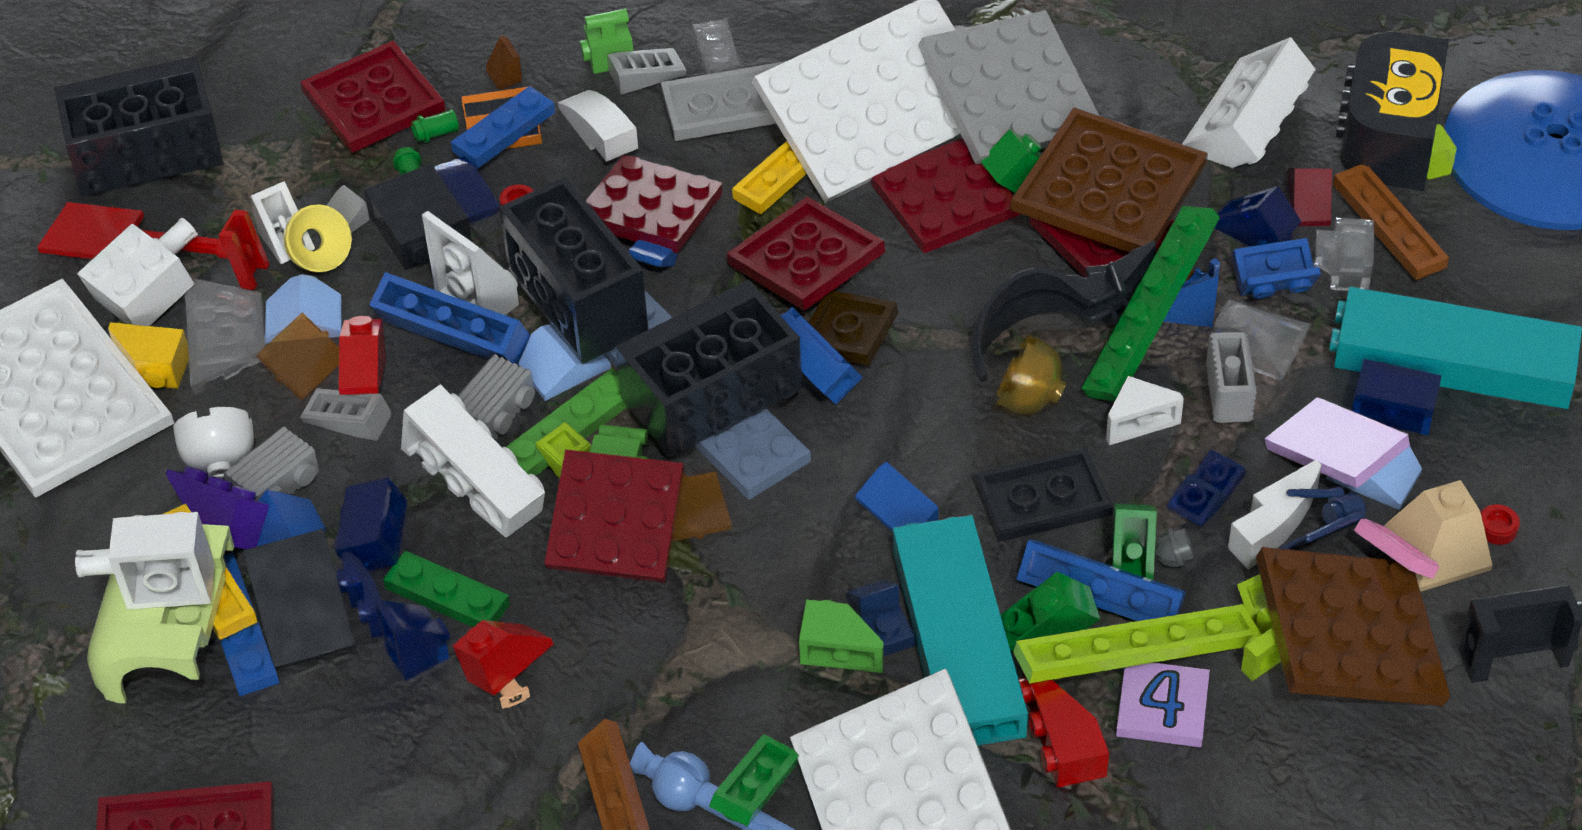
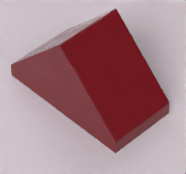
M1288 168L1293 226H1330L1332 169Z

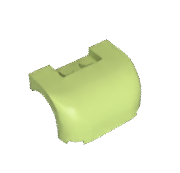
M202 524L215 563L211 604L127 610L115 575L110 574L87 654L88 666L94 684L104 694L106 700L126 703L127 697L123 688L122 678L126 673L138 668H163L177 672L189 679L199 680L200 673L196 663L199 647L208 645L226 579L224 575L226 569L223 558L225 550L233 551L234 549L229 526Z

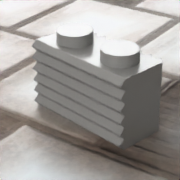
M1245 332L1212 333L1209 336L1206 373H1208L1207 379H1209L1208 385L1212 403L1211 408L1213 409L1212 414L1214 415L1213 420L1217 423L1249 422L1253 420L1257 392L1248 334Z
M494 354L458 394V397L464 403L466 411L476 421L481 420L489 428L492 438L497 439L499 434L504 435L509 430L516 413H519L521 408L526 409L533 401L535 390L533 388L532 374L528 368L518 367L516 363L512 364L509 360L505 361L503 357L499 358Z
M284 426L227 470L224 476L225 480L232 482L230 489L234 485L255 491L254 499L259 500L267 489L289 495L294 494L296 489H300L301 486H306L313 481L319 472V467L313 447L309 446L307 442H303L296 434L293 435Z

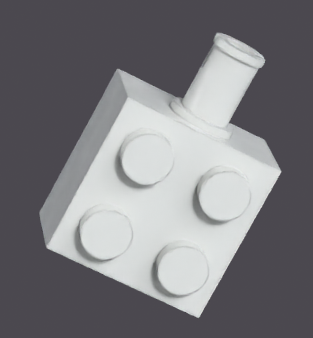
M180 218L159 239L151 238L134 224H131L77 274L92 297L124 323L150 326L194 285L193 280L176 254L193 238H196L198 234L184 218Z
M177 512L174 514L148 516L134 515L131 517L113 518L109 549L76 551L75 567L78 577L114 574L127 610L211 604L215 563L198 512Z

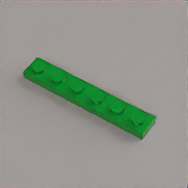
M1182 206L1081 388L1089 398L1115 402L1127 377H1133L1220 219L1214 209Z

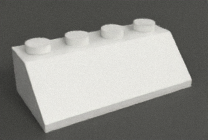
M1291 37L1239 58L1182 144L1208 153V160L1230 168L1244 163L1249 165L1256 163L1264 156L1266 152L1265 147L1268 142L1279 133V125L1283 119L1293 111L1295 107L1293 104L1297 97L1308 88L1309 84L1307 82L1316 69Z

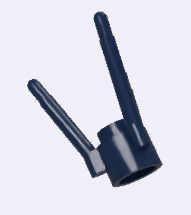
M1341 486L1332 489H1288L1286 494L1289 497L1328 498V503L1322 509L1326 525L1281 546L1280 549H1297L1336 530L1357 525L1360 519L1366 517V509L1362 498L1353 492L1345 494Z

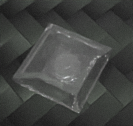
M1228 299L1214 323L1213 333L1245 332L1248 334L1253 371L1282 381L1308 334L1311 324L1240 299Z

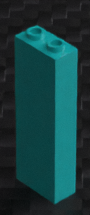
M1350 286L1347 301L1339 300L1335 323L1342 324L1341 329L1333 328L1329 351L1337 352L1334 368L1563 409L1569 408L1576 381L1582 334L1581 326Z
M973 515L948 517L944 520L919 524L910 523L894 527L893 556L912 631L915 636L924 678L944 669L948 671L978 746L1026 738L1028 712Z

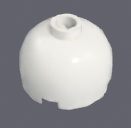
M234 407L209 408V416L197 418L195 411L178 419L173 428L179 457L186 466L206 471L208 476L224 478V473L253 450L254 432L252 419H249L248 412Z

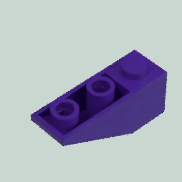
M185 466L184 472L167 469L166 476L182 504L186 503L191 512H198L202 524L229 526L234 547L250 549L257 547L270 505L254 499L255 491L234 485L230 489L232 482L214 476L208 477V472Z

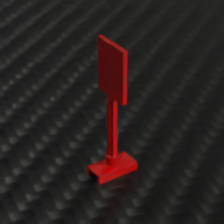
M67 202L37 249L39 253L94 259L131 224L138 227L144 218V213L141 210ZM234 209L218 235L219 239L197 236L181 249V251L214 254L218 258L229 259L241 289L255 290L257 283L253 276L257 268L267 269L270 265L249 213L244 210ZM142 230L153 239H159L165 234V232Z

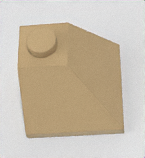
M1461 480L1423 491L1384 525L1438 563L1439 569L1433 579L1415 572L1420 592L1492 570L1493 565L1480 509Z

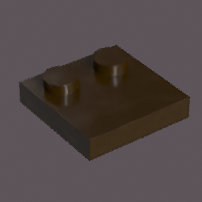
M831 291L822 298L809 324L847 362L870 366L899 312L897 303L893 301Z

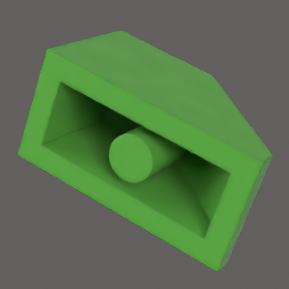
M806 600L799 637L800 664L883 673V641L848 604L836 603L831 600Z

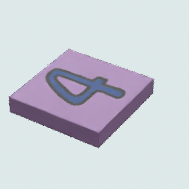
M1160 663L1125 667L1116 736L1201 747L1210 670Z

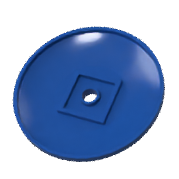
M1551 70L1519 71L1491 78L1466 92L1451 109L1444 128L1457 148L1451 174L1458 184L1477 202L1513 221L1545 229L1581 230L1582 76ZM1549 134H1559L1563 138H1553Z

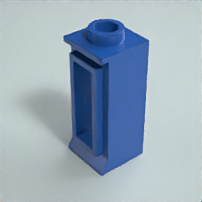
M791 307L780 316L800 337L801 371L834 404H837L863 377Z

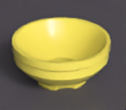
M318 204L301 208L292 215L284 229L283 240L287 255L297 266L311 272H326L336 268L346 259L351 249L352 237L348 222L343 215L329 206ZM308 229L316 230L321 237V245L315 251L306 249L302 243L303 233Z

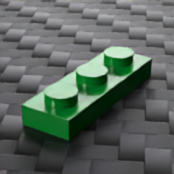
M407 551L402 554L383 579L386 590L471 627H475L482 620L498 622L510 605L508 594Z
M763 734L714 792L709 807L722 813L727 819L748 827L796 767L799 754L794 749Z

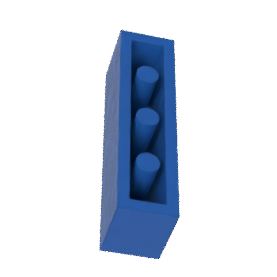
M386 272L369 304L370 308L383 322L487 360L496 354L499 358L503 357L505 361L509 360L512 364L516 363L518 365L530 338V334L517 319Z

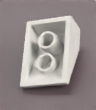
M429 211L422 215L436 291L503 315H507L519 305L518 284L508 270H504L482 249Z

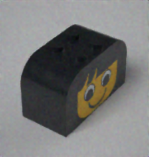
M1381 32L1369 36L1360 44L1355 66L1348 65L1344 86L1351 87V90L1343 89L1340 112L1347 113V115L1339 116L1336 137L1343 138L1340 160L1345 170L1363 164L1370 167L1386 186L1424 191L1435 137L1449 39L1401 32Z

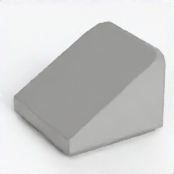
M345 185L337 190L326 205L343 215L348 222L351 233L370 221L366 202Z

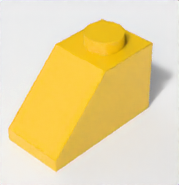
M110 322L108 330L111 339L149 386L154 388H179L191 355L184 329Z

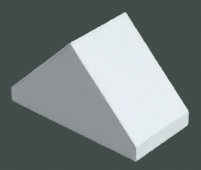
M284 181L250 196L258 233L280 264L291 260L284 247L283 236L287 222L298 211ZM306 230L302 236V243L306 249L312 251L315 247Z
M1128 376L1108 414L1106 432L1108 445L1181 424L1184 400L1181 393Z

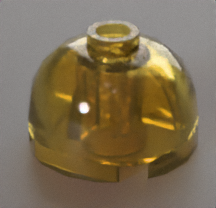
M1029 334L1019 346L1025 350L1023 355H1018L1017 358L1013 357L997 392L999 398L995 400L996 405L1018 414H1033L1041 411L1049 401L1057 403L1066 386V382L1060 380L1063 365L1058 353L1046 342Z

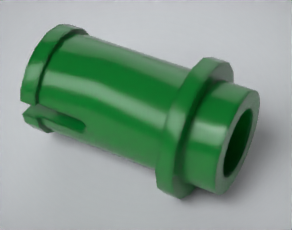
M453 109L425 118L421 115L417 116L416 120L411 122V129L417 142L423 141L426 144L430 142V138L458 132L459 124Z
M401 148L394 155L393 166L399 171V175H403L420 168L421 156L413 148Z

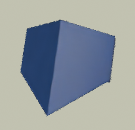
M1216 258L1209 262L1208 273L1202 272L1198 268L1195 269L1193 276L1183 284L1163 322L1213 327L1220 262Z
M267 489L258 500L270 506L257 546L320 529L326 532L325 526L310 499Z

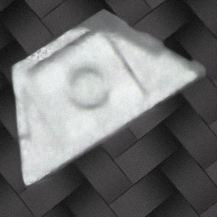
M191 278L194 285L185 293L190 386L193 395L204 392V384L221 375L227 380L238 374L243 368L253 366L268 358L265 339L264 306L260 292Z

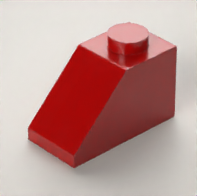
M356 316L350 320H344L339 336V395L378 394L387 361L383 320L372 319L369 316Z
M482 620L452 646L467 681L495 696L549 649L553 642L550 637L524 624Z

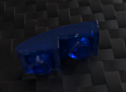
M465 156L434 166L467 215L469 223L498 212L499 205L477 169Z
M1211 449L1194 475L1188 473L1167 504V507L1192 522L1203 526L1230 497L1246 475V469L1244 466Z
M351 551L342 552L344 568L337 569V579L341 594L348 593L351 608L358 607L360 622H369L372 638L388 635L381 598L372 576Z

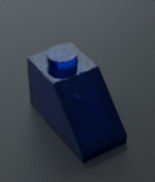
M1276 186L1228 200L1217 212L1220 219L1215 229L1251 247L1290 241L1293 238L1291 233L1302 221L1280 188Z
M385 600L375 604L386 654L405 681L449 659L446 644L450 640L449 631L442 619L437 618L434 620L425 606Z

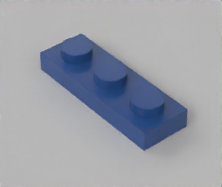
M529 86L452 140V152L478 169L555 113L554 102Z

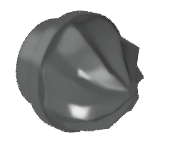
M1173 527L1168 528L1167 531L1157 538L1155 557L1164 565L1183 567L1186 561L1195 559L1185 528L1174 530Z

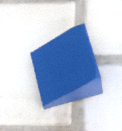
M638 240L629 249V254L633 259L658 267L674 266L678 253H673V249Z

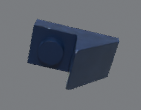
M881 580L845 592V597L850 607L883 641V656L915 646V636L899 606V587L897 584Z

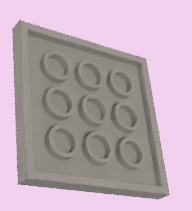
M1046 10L922 37L918 45L976 165L981 164L980 161L990 155L989 150L1009 129L1020 136H1023L1025 133L1029 134L1043 149L1047 148L1073 107L1099 116Z

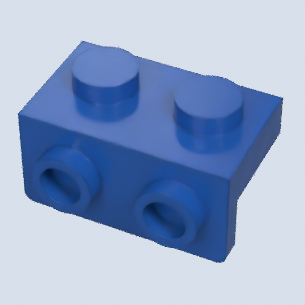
M1307 238L1234 249L1231 253L1240 296L1253 295L1254 299L1270 297L1276 293L1275 291L1289 289L1290 293H1300L1311 289L1312 285L1321 276L1320 267L1313 266Z

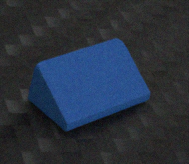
M884 462L879 466L855 495V499L892 532L894 527L910 523L919 524L938 521L939 509L937 505L888 462Z

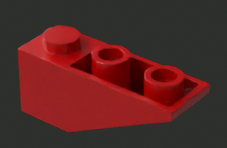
M1022 670V678L1018 680L1024 701L1028 703L1031 713H1028L1029 727L1034 738L1040 737L1043 745L1040 748L1042 765L1046 773L1052 772L1057 788L1107 777L1109 751L1097 718L1053 680L1029 683Z

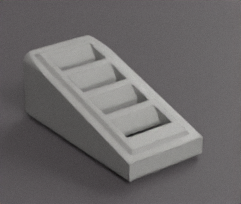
M674 48L616 52L607 55L609 74L621 95L687 75L686 69ZM670 61L672 65L666 66L664 62Z
M316 388L300 418L304 423L361 439L377 441L391 417V411L381 394L339 395V390ZM329 403V408L326 412H323L325 406Z

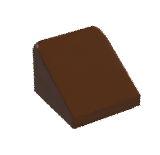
M505 35L499 37L486 65V72L497 89H503L522 82L520 56Z

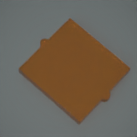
M302 312L268 343L256 357L276 375L275 380L277 382L282 381L298 398L303 400L339 366V347L328 337L329 333L327 331H321Z
M711 472L692 477L684 475L673 541L692 537L702 539L706 534L732 529V523L717 473Z

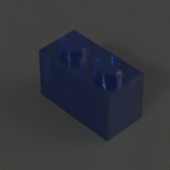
M1364 359L1354 395L1352 412L1392 428L1428 435L1442 375Z
M389 477L346 487L344 503L340 509L341 519L338 536L335 538L334 545L338 557L354 573L398 563L408 500Z

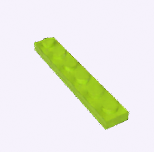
M1244 604L1019 640L1016 641L1014 655L1029 683L1243 648L1246 642L1253 635L1260 633Z

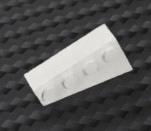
M440 384L404 410L401 449L409 456L414 453L419 454L424 460L422 467L432 476L440 472L447 482L448 489L457 497H463L464 495L470 497L469 501L472 509L504 537L507 538L542 512L545 491L540 480L533 474L528 475L518 465L513 452L507 447L502 448L492 438L489 428L481 420L476 421L466 411L464 403L456 394H449Z

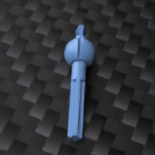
M640 742L636 747L630 761L631 769L634 774L646 775L653 779V793L656 799L666 808L681 812L691 810L698 805L742 830H795L762 811L757 814L748 827L727 819L722 813L709 807L713 794L719 787L710 783L709 769L699 757L685 751L673 752L663 758L657 754L654 755L643 742Z

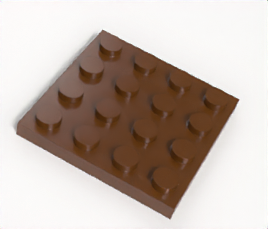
M1073 107L1012 198L1011 210L1127 252H1131L1133 249H1137V247L1140 248V246H1144L1148 242L1151 243V241H1155L1157 245L1206 166L1208 153Z
M1261 547L1256 555V561L1289 693L1444 706L1451 696L1415 572L1408 570L1395 560Z

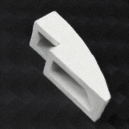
M587 90L558 102V108L589 149L593 150L596 148L606 162L638 149L636 127L605 96L598 92Z
M1317 460L1254 494L1251 513L1231 523L1228 549L1247 569L1257 564L1256 555L1261 547H1280L1300 525L1314 498L1289 497L1286 491L1288 489H1317L1321 471V464Z

